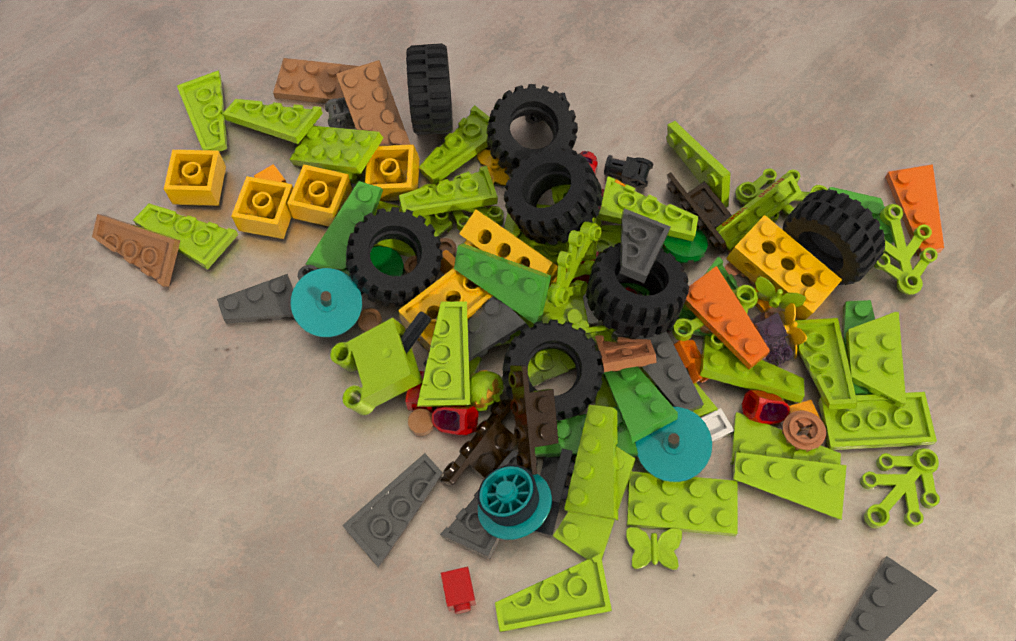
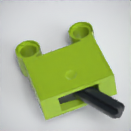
M422 311L419 312L407 329L397 320L391 318L346 343H337L332 348L330 353L331 360L348 372L358 370L362 383L361 388L353 385L345 390L342 400L346 407L360 415H368L376 406L422 383L412 346L431 322L430 316Z

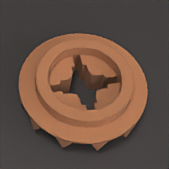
M795 411L784 420L782 434L786 437V443L795 446L796 450L802 449L808 452L815 448L818 449L824 442L826 428L822 420L815 414L808 411ZM799 427L801 429L811 427L807 436L805 434L797 436Z

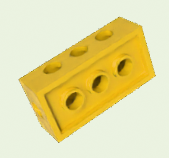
M478 210L474 211L459 233L466 239L464 244L551 275L549 287L552 283H557L558 266Z
M765 215L733 248L726 258L754 283L758 277L762 276L774 285L776 292L778 289H782V295L788 292L804 295L806 297L804 304L796 307L795 318L797 320H806L842 281L839 276Z
M453 268L399 309L398 312L401 324L406 329L421 311L431 317V322L417 339L429 353L441 302H467L468 320L493 295Z

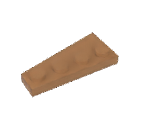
M97 214L92 237L111 251L119 253L128 263L139 267L141 272L147 276H152L161 286L169 287L181 240L106 215Z

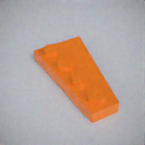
M933 164L889 171L885 178L896 205L902 208V219L910 239L914 236V230L922 224L928 225L932 230L931 236L924 240L916 250L917 256L928 247L934 248L937 253H940L944 249ZM920 230L921 235L925 236V232Z
M717 266L689 286V292L684 304L748 369H751L769 354V348Z

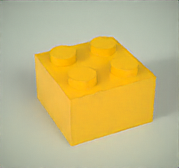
M414 145L378 146L367 163L365 183L383 189L380 201L399 200V195L418 189L420 158Z
M172 150L164 185V191L172 204L219 206L226 165L219 151Z
M303 164L287 202L293 219L329 227L353 190L349 175Z
M246 176L231 215L238 231L284 239L292 217L287 205L293 190L292 184Z

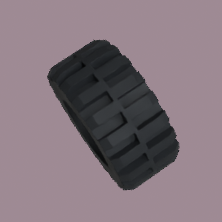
M442 43L411 45L406 51V69L413 132L417 135L449 133L453 130L447 46Z
M528 84V87L525 89L520 85L515 87L513 93L511 90H508L503 94L502 99L496 101L494 109L491 110L487 126V145L491 147L490 154L493 159H499L498 165L502 169L505 166L509 168L508 173L511 174L514 168L517 169L523 159L527 160L530 158V154L534 152L540 153L542 149L551 148V150H554L555 147H562L565 151L573 149L578 131V123L574 122L576 115L574 110L569 111L570 103L567 99L562 101L560 99L561 94L556 90L554 93L548 91L549 87L542 85L541 89L536 88V84ZM521 116L538 117L548 124L552 131L553 139L544 148H526L513 138L510 132L511 123Z
M555 147L554 150L545 148L540 153L534 152L530 154V158L527 160L523 159L519 163V167L517 169L514 168L510 174L511 180L508 179L505 186L507 191L504 192V201L508 214L527 238L535 240L536 243L545 244L547 241L549 245L558 244V241L568 242L570 232L572 230L580 231L585 221L593 223L592 219L597 218L600 212L598 207L602 205L603 197L601 195V185L584 156L577 154L572 149L565 151L562 147ZM558 185H571L566 196L558 203L545 208L536 207L541 196L549 189Z
M818 190L809 193L785 218L783 223V231L842 279L838 285H849L859 282L881 258L885 250L884 231L880 229L879 221L873 218L872 212L868 208L865 209L857 199L853 200L849 198V195L845 193L839 194L836 190Z
M392 207L390 212H386L385 208L377 210L376 215L372 213L364 216L363 222L359 221L354 226V232L350 233L348 239L346 269L349 271L352 281L355 282L360 290L361 295L366 293L368 300L375 302L376 299L380 300L383 306L389 307V303H395L396 307L403 306L406 301L410 302L435 282L443 258L442 250L440 249L441 241L439 236H434L436 231L431 224L425 225L426 219L419 215L416 218L413 216V211L406 209L405 213L399 212V207ZM386 239L403 241L415 252L417 264L414 270L406 275H386L379 271L371 262L370 253L372 247Z
M621 242L615 244L614 247L610 246L603 250L595 259L586 290L588 306L591 311H594L593 315L598 321L602 320L603 325L609 330L612 328L616 330L617 334L622 336L623 334H628L630 338H639V336L649 338L653 337L654 333L660 335L666 332L667 329L672 328L679 318L689 292V280L681 263L676 262V258L671 253L667 254L661 248L645 283L620 274ZM621 283L641 285L652 292L653 295L645 296L632 293L625 289Z
M550 319L549 323H543V321L535 322L533 327L529 328L527 326L521 330L520 335L514 337L504 357L502 379L508 398L513 400L512 387L509 384L511 365H526L528 371L531 358L540 350L557 349L566 353L573 360L577 375L574 385L567 392L554 396L556 420L560 421L577 416L593 402L603 382L601 378L604 374V368L601 365V352L596 350V342L593 338L588 339L585 336L586 331L582 328L578 330L573 328V323L565 321L564 324H560L558 320ZM528 377L529 391H536L537 389L533 387Z

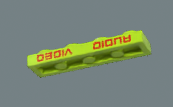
M784 174L716 228L725 240L727 250L735 247L764 215L770 219L802 194L793 174Z

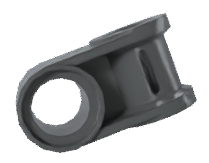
M344 97L331 99L326 102L325 110L329 114V127L344 128L354 125Z

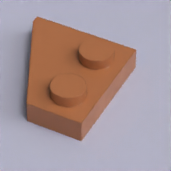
M601 335L595 336L597 349L602 355L601 363L604 372L619 371L637 366L643 367L648 364L657 363L651 340L618 337L617 342L604 341V337Z

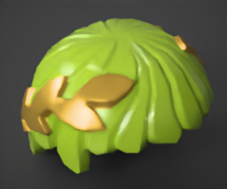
M481 370L469 377L471 406H475L479 411H485L488 405L493 404L494 401H500L499 395L503 393L504 385L499 374Z

